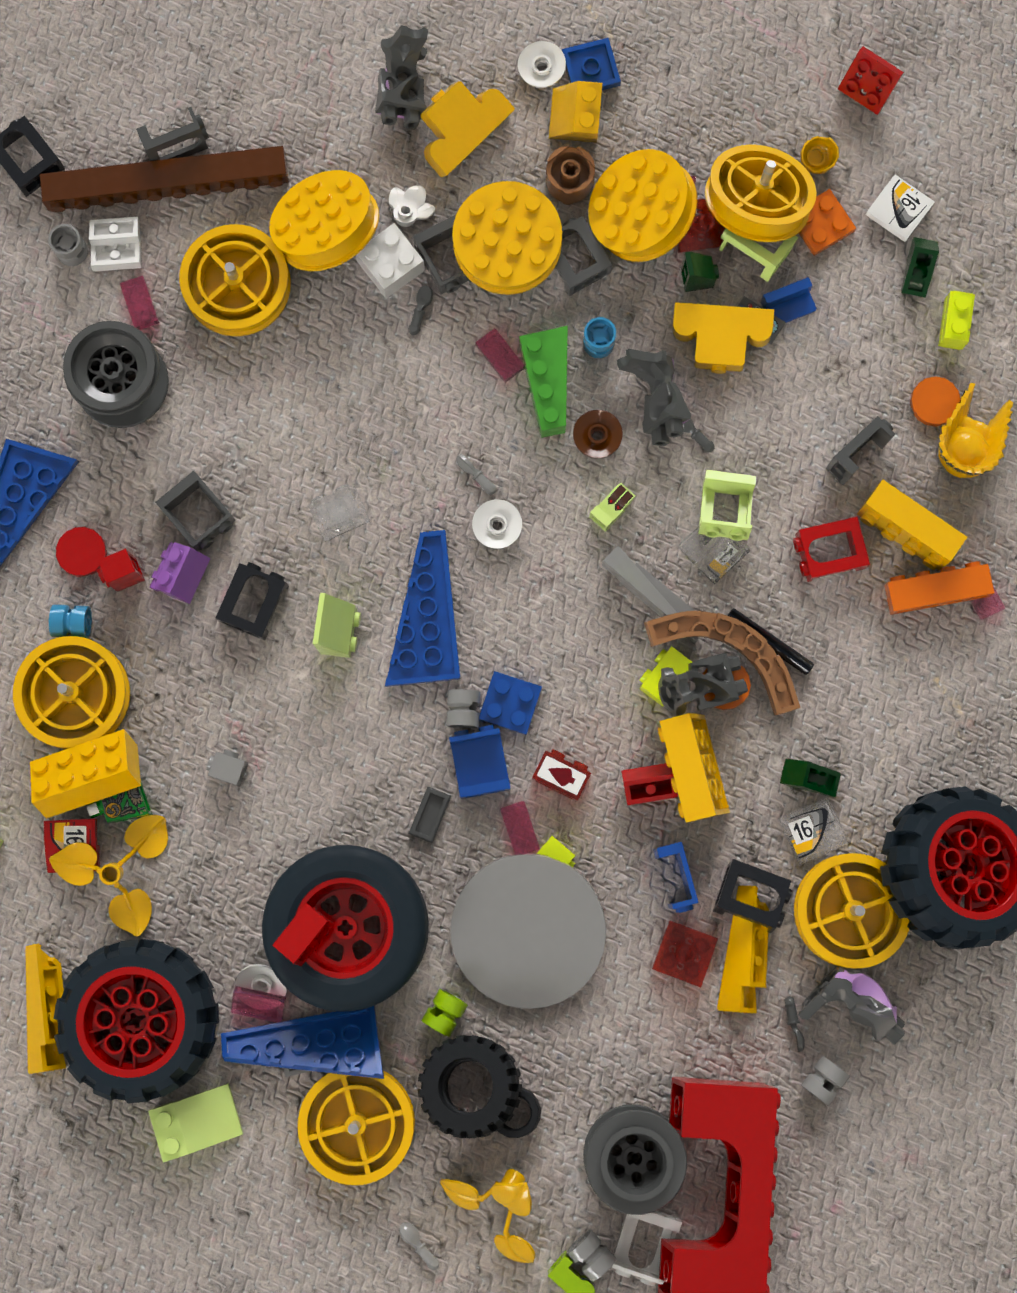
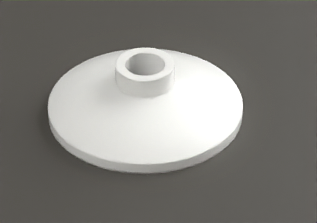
M537 41L529 44L523 49L518 58V71L521 78L528 85L536 88L553 86L563 77L566 69V60L562 50L557 45L547 41ZM540 66H545L546 70L539 71L538 68Z
M494 499L483 503L476 510L472 520V528L475 537L484 546L502 549L510 546L518 539L522 530V518L513 504L505 500ZM495 522L502 524V528L499 530H495L492 526Z
M262 964L249 965L243 968L236 978L235 985L238 995L243 1001L253 1007L261 1009L272 1008L279 1005L286 996L287 988L276 977L270 966Z

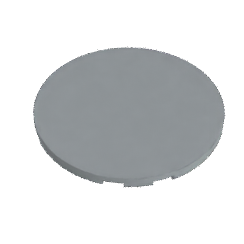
M531 853L509 855L497 859L480 869L461 891L451 919L450 932L453 952L466 978L474 987L490 999L511 1007L525 1009L542 1008L568 999L590 980L604 952L606 925L603 908L596 892L577 870L566 863L546 855Z

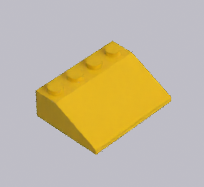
M687 713L659 721L661 727L658 728V734L661 742H665L667 748L665 761L668 768H672L674 775L671 778L674 792L678 793L681 803H678V811L681 818H685L687 823L730 813L705 715Z

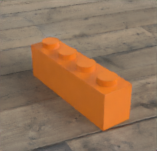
M980 561L967 563L965 568L955 569V566L944 567L940 569L939 573L931 574L930 570L915 573V577L907 579L905 575L891 577V582H887L884 586L890 615L987 598L994 594L989 565H981Z

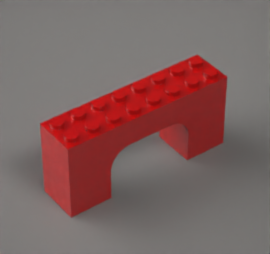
M672 1077L669 1123L679 1133L680 1137L717 1139L725 1146L727 1152L725 1208L721 1227L714 1235L707 1239L661 1238L659 1278L664 1280L663 1285L658 1284V1293H770L769 1285L767 1284V1273L771 1271V1259L768 1253L769 1246L773 1242L770 1218L774 1216L772 1191L776 1187L773 1166L777 1162L778 1157L777 1148L775 1147V1136L779 1133V1122L776 1120V1113L781 1103L778 1088L759 1082Z

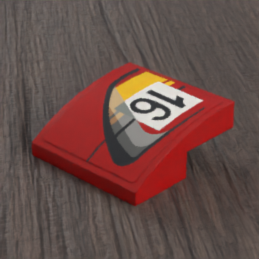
M97 819L44 821V845L48 873H56L49 858L66 846L76 842H83L92 846L97 853L95 866L100 867V845H97Z

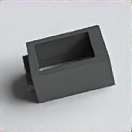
M456 215L413 236L414 246L424 260V264L440 294L445 292L452 293L459 289L461 284L467 281L471 282L463 272L442 281L426 249L453 236V224Z
M192 471L155 502L196 551L200 549L205 550L210 547L214 542L213 539L220 533L225 534L233 527L232 523L235 521L231 513L195 471ZM200 487L224 517L195 540L171 510Z

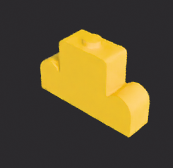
M461 81L450 85L445 91L440 89L431 98L433 103L421 113V119L438 137L437 140L431 141L426 145L424 149L426 161L440 177L447 176L515 108L497 89H488L478 94L476 98Z
M675 302L673 334L675 338L682 342L691 341L694 337L697 339L694 362L696 368L711 369V372L716 374H724L726 371L741 372L745 363L746 342L748 341L749 344L757 348L769 343L773 331L774 309Z

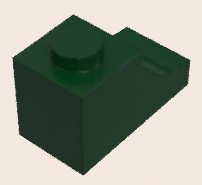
M913 237L907 257L901 293L926 298L939 255L937 241Z
M785 759L780 784L836 798L841 773L809 761Z

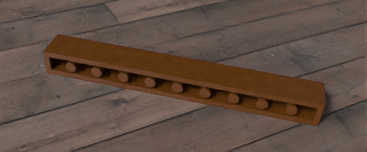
M283 146L40 174L42 202L48 211L57 213L70 208L84 210L95 205L109 207L114 205V203L121 202L134 204L138 200L159 201L164 197L184 198L189 194L204 196L215 191L229 193L235 189L255 190L259 186L279 187L283 183H289L287 160Z

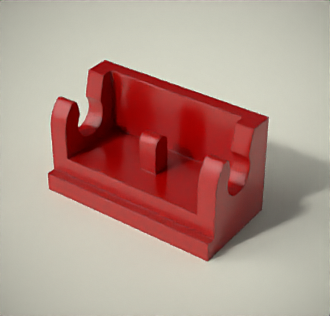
M305 903L272 946L293 964L302 966L335 924L316 908Z

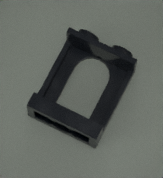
M25 115L20 119L12 121L9 127L0 133V164L25 197L41 187L40 174L61 172L65 169L59 158ZM23 135L43 158L42 161L25 173L21 171L5 150V148Z
M248 562L246 566L239 563L215 618L223 624L265 641L269 633L267 628L284 589H288L289 586L284 581L285 577L280 574L271 572L268 575L261 572L262 568L258 565ZM252 576L267 581L269 586L268 593L254 623L232 614L246 581Z
M732 859L727 866L713 912L721 915L725 912L767 927V932L772 933L776 927L780 928L783 923L785 913L781 911L784 903L788 904L792 895V889L789 888L791 880ZM738 875L775 889L779 894L775 909L773 911H764L732 899L731 896Z

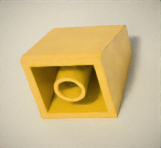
M576 81L553 88L549 139L597 143L603 83Z

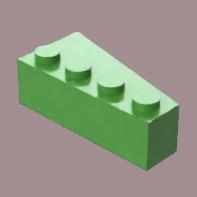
M568 326L519 336V347L541 438L562 434L566 431Z

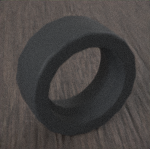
M522 1088V1092H519L518 1097L524 1099L529 1104L531 1109L530 1119L521 1128H511L504 1124V1127L498 1132L508 1138H520L529 1135L537 1128L541 1119V1107L538 1099L531 1091Z

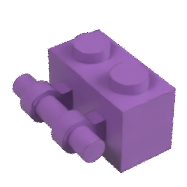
M170 542L167 550H163L161 554V563L157 571L154 570L151 576L153 580L149 588L190 604L210 558L191 547Z

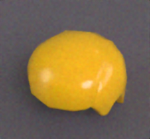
M813 137L804 143L800 152L801 164L808 172L813 174L828 172L835 166L839 158V147L830 137Z

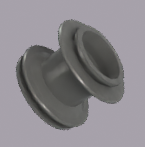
M102 321L81 330L67 347L63 362L64 380L67 389L84 411L95 421L115 428L133 427L150 419L162 406L168 392V371L165 362L156 351L151 340L139 329L119 321ZM125 359L132 360L131 363L124 364ZM116 368H119L118 372H113L112 375H109L110 371H115ZM131 374H136L135 380L128 381V377ZM100 381H105V386L99 389ZM116 387H123L121 392L114 393Z
M626 1104L615 1107L605 1112L595 1121L585 1139L583 1162L588 1181L599 1199L610 1208L625 1214L644 1215L665 1207L680 1191L687 1171L685 1146L679 1133L669 1123V1120L658 1111L638 1104ZM629 1135L637 1136L633 1143L627 1142L626 1137ZM645 1141L654 1142L653 1149L645 1150L643 1147ZM620 1145L622 1148L621 1152L617 1155L612 1154L613 1147ZM630 1151L633 1153L640 1152V1158L637 1162L633 1160L628 1162L626 1160ZM649 1160H655L657 1166L655 1169L649 1170L646 1168V1163ZM615 1165H623L624 1171L621 1174H615L613 1172ZM634 1172H640L642 1178L640 1181L634 1182L631 1180V1175Z

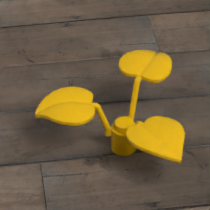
M160 815L141 817L129 825L125 832L124 840L133 849L118 863L112 862L104 865L102 868L95 866L97 853L92 846L83 842L72 843L49 858L55 872L70 884L84 886L91 883L94 879L95 870L104 884H114L115 888L122 891L123 895H117L110 902L109 916L116 926L136 937L140 936L149 924L152 914V903L148 894L142 889H134L128 893L127 889L120 884L119 881L124 875L122 865L137 851L144 858H154L165 850L168 843L166 818Z
M508 1169L501 1182L496 1181L492 1188L483 1195H479L477 1189L467 1183L441 1178L440 1183L443 1190L451 1201L459 1207L477 1210L480 1206L479 1202H483L491 1194L497 1202L507 1207L509 1210L503 1235L495 1236V1246L504 1256L520 1263L534 1262L535 1251L533 1247L523 1238L509 1234L512 1214L527 1216L532 1209L527 1182H525V1177L520 1172Z

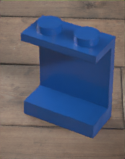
M494 725L479 727V732L469 734V730L454 732V737H449L461 799L511 790L499 728L494 729Z
M682 842L653 849L655 859L675 854L687 896L685 900L668 904V908L675 909L676 913L693 910L692 904L699 902Z

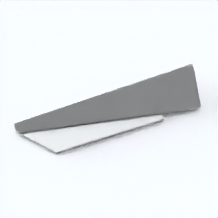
M619 546L603 560L602 566L659 616L663 617L679 612L695 611L638 563L634 564ZM687 637V639L695 644L698 637Z

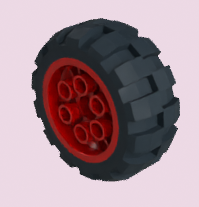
M965 786L946 788L920 796L914 804L906 805L894 818L892 825L896 828L895 831L886 833L881 854L887 855V865L881 866L880 872L882 885H889L893 895L888 901L899 919L908 918L910 920L907 925L910 931L925 941L934 940L940 947L964 949L990 946L994 941H1003L1017 931V811L1011 805L1001 807L1002 799L982 789L973 791ZM961 836H962L963 839H964V843H963V844H962V842H961ZM942 837L948 844L949 848L943 845L941 842H939ZM936 872H940V875L945 877L938 880ZM978 887L980 888V891H981V895H980V896H979V894H978ZM963 895H964V908L960 906V903H961V900H962V896H963Z
M150 939L125 940L103 946L87 956L88 959L80 966L75 967L63 984L66 988L62 997L56 1001L53 1019L58 1020V1034L54 1035L59 1054L64 1053L70 1065L67 1070L79 1084L86 1083L93 1088V1094L110 1101L119 1099L125 1100L127 1103L148 1102L158 1097H164L185 1085L199 1072L204 1061L209 1058L216 1042L214 1036L216 1024L219 1023L218 1003H215L212 988L214 987L206 972L199 969L193 962V957L180 948L164 944L163 941ZM136 978L145 979L139 994H136ZM121 989L126 990L129 994V999L125 1004L118 1000V993ZM147 992L152 993L155 997V1003L152 1007L144 1003V996ZM106 995L110 997L114 1005L113 1007L103 1002ZM171 999L175 1009L161 1012V1009L158 1007ZM104 1011H108L112 1015V1023L110 1025H105L102 1022L101 1016ZM136 1015L146 1016V1018L140 1021V1025L138 1023L128 1025V1022L132 1021ZM156 1017H161L164 1020L165 1028L163 1031L155 1029L154 1020ZM109 1029L111 1034L103 1039L100 1031ZM114 1036H118L122 1040L120 1050L112 1047L111 1040ZM156 1036L170 1042L165 1050L154 1039ZM140 1039H145L148 1042L149 1048L146 1053L140 1052L137 1047ZM128 1047L131 1048L133 1053V1061L125 1059Z

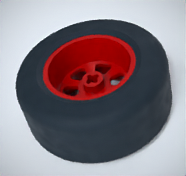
M336 845L318 849L293 863L280 876L271 890L262 920V938L266 957L280 982L302 1001L321 1009L338 1012L356 1011L372 1007L399 991L411 979L420 965L426 950L429 933L426 904L419 887L411 875L392 858L375 850L354 845ZM352 894L360 895L368 901L367 906L360 913L354 912L349 908ZM331 896H336L340 905V910L334 915H329L321 907V904ZM305 903H308L335 925L304 964L299 966L293 964L272 945ZM374 915L379 916L381 924L380 933L372 934L364 930V920ZM344 920H347L348 924L353 925V930H349L348 935H345V931H340V925H344ZM359 940L365 941L372 949L362 959H357L353 951V944ZM333 942L343 946V956L340 961H335L325 955V950Z

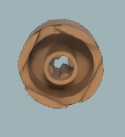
M563 146L555 150L550 155L546 166V186L549 193L565 205L579 202L590 194L595 177V164L592 156L580 147Z

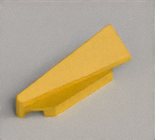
M738 886L737 901L769 911L767 904L760 902L757 897V886ZM735 915L732 918L717 1009L727 1012L757 1013L755 987L766 988L768 928Z
M39 943L28 945L25 948L28 1073L66 1069L63 1053L59 1054L54 1035L58 1034V1020L53 1019L56 1001L62 997L64 992L61 963L55 957H49L41 949Z

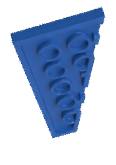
M6 439L0 455V567L79 463L77 459Z
M445 530L420 532L385 687L460 679Z
M375 1006L356 1011H335L221 1033L222 1057L225 1062L384 1079Z

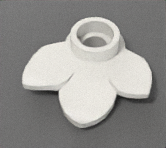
M412 186L406 192L394 187L389 194V205L394 209L393 217L400 226L409 227L416 220H426L435 211L433 205L425 203L426 191L423 186Z

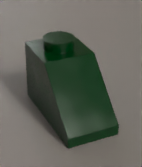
M685 252L681 266L684 291L691 292L714 288L716 279H719L718 265L713 264L712 256Z

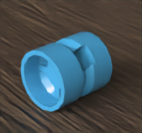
M604 317L591 319L584 329L583 347L589 356L604 358L612 352L616 339L614 324Z
M52 605L49 613V633L51 637H64L71 634V636L89 638L92 627V612L89 606L75 605L73 609H70L68 605Z

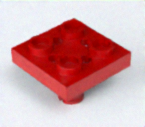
M863 46L849 67L838 90L878 115L904 72Z

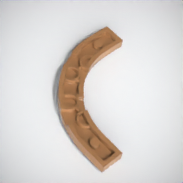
M702 611L679 612L644 622L651 647L687 637L710 638L733 647L744 655L759 673L765 685L774 716L800 708L792 679L782 658L775 653L760 633L747 624L724 614Z

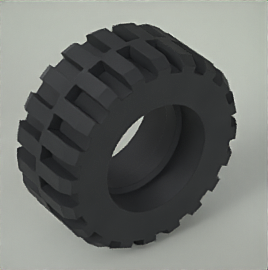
M461 1035L456 1036L455 1039L443 1041L442 1046L435 1047L430 1052L432 1054L430 1059H425L422 1064L425 1067L423 1074L419 1073L418 1081L421 1082V1089H417L418 1097L423 1100V1104H421L423 1112L428 1113L430 1116L428 1120L433 1125L440 1127L439 1130L443 1133L451 1134L457 1138L486 1137L495 1131L501 1130L504 1124L514 1116L513 1111L515 1108H518L520 1103L518 1099L519 1092H522V1084H519L521 1074L519 1068H516L514 1065V1058L505 1051L506 1049L503 1046L484 1037ZM468 1061L478 1062L485 1066L493 1082L490 1100L484 1108L476 1112H464L456 1108L451 1102L448 1093V1082L451 1073L459 1064Z

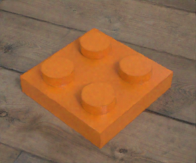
M828 189L816 197L808 221L799 234L815 256L855 232L856 227L831 189Z

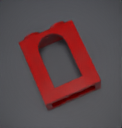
M858 516L800 529L795 534L796 538H793L795 551L797 553L800 552L802 562L799 563L800 571L803 577L806 576L807 582H811L815 578L854 569L856 571L864 570L870 565ZM846 532L852 556L828 562H817L811 558L809 546L812 541Z

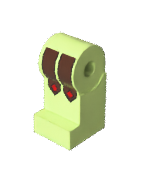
M620 483L590 512L589 518L606 532L625 512V509L632 503L636 495Z

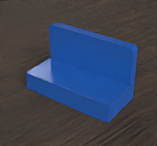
M809 277L764 294L760 302L764 309H774V315L786 323L813 313L817 309L810 294L813 285Z

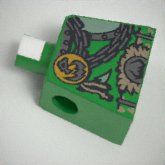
M142 783L137 788L86 805L91 818L104 814L108 823L153 815Z

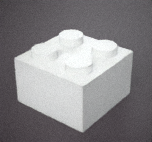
M395 223L372 238L356 255L359 265L386 299L425 271L424 260Z

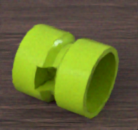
M439 988L432 1001L434 1007L427 1009L421 1021L439 1033L450 1037L457 1026L456 1018L462 1017L468 1004Z

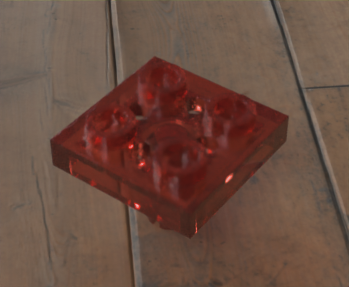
M697 199V213L699 215L696 216L695 214L690 229L678 243V253L720 248L724 240L721 239V235L726 228L713 217L705 199Z
M669 920L652 969L701 988L718 938ZM687 938H691V939H692V941H691V940H688V943H690V944H686L685 941H686ZM671 945H674L676 947L675 952L674 947L671 948V952L669 951V947Z

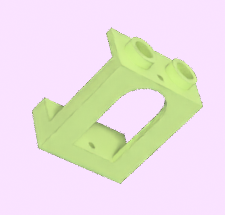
M725 229L721 235V239L724 241L719 250L723 251L728 243L732 244L765 266L760 277L768 282L790 254L799 237L795 235L783 240V243L773 254L754 240L743 238Z
M706 470L702 488L698 534L711 538L726 537L734 541L748 540L752 530L750 522L756 476ZM715 492L739 495L737 523L712 520Z

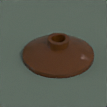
M588 411L580 416L575 423L573 429L574 443L578 450L588 457L595 459L608 457L619 448L622 442V426L619 420L608 411ZM600 433L602 438L595 440L593 434Z

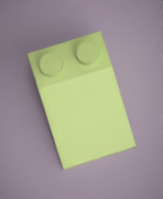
M320 593L313 637V645L320 654L350 658L351 652L356 651L357 637H353L354 629L359 627L361 612H357L356 605L326 593Z
M229 1083L154 1107L148 1111L163 1162L243 1135Z

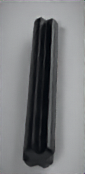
M733 608L727 616L733 617L755 629L767 640V643L777 655L801 673L807 675L812 670L813 662L738 610Z

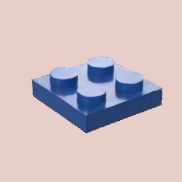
M609 38L562 49L570 83L576 81L603 83L602 90L621 86Z
M494 671L479 720L527 735L542 686Z

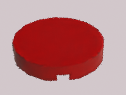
M75 527L66 531L60 537L56 546V558L59 565L67 573L76 577L97 573V569L100 568L97 560L107 556L104 539L95 530L87 527Z

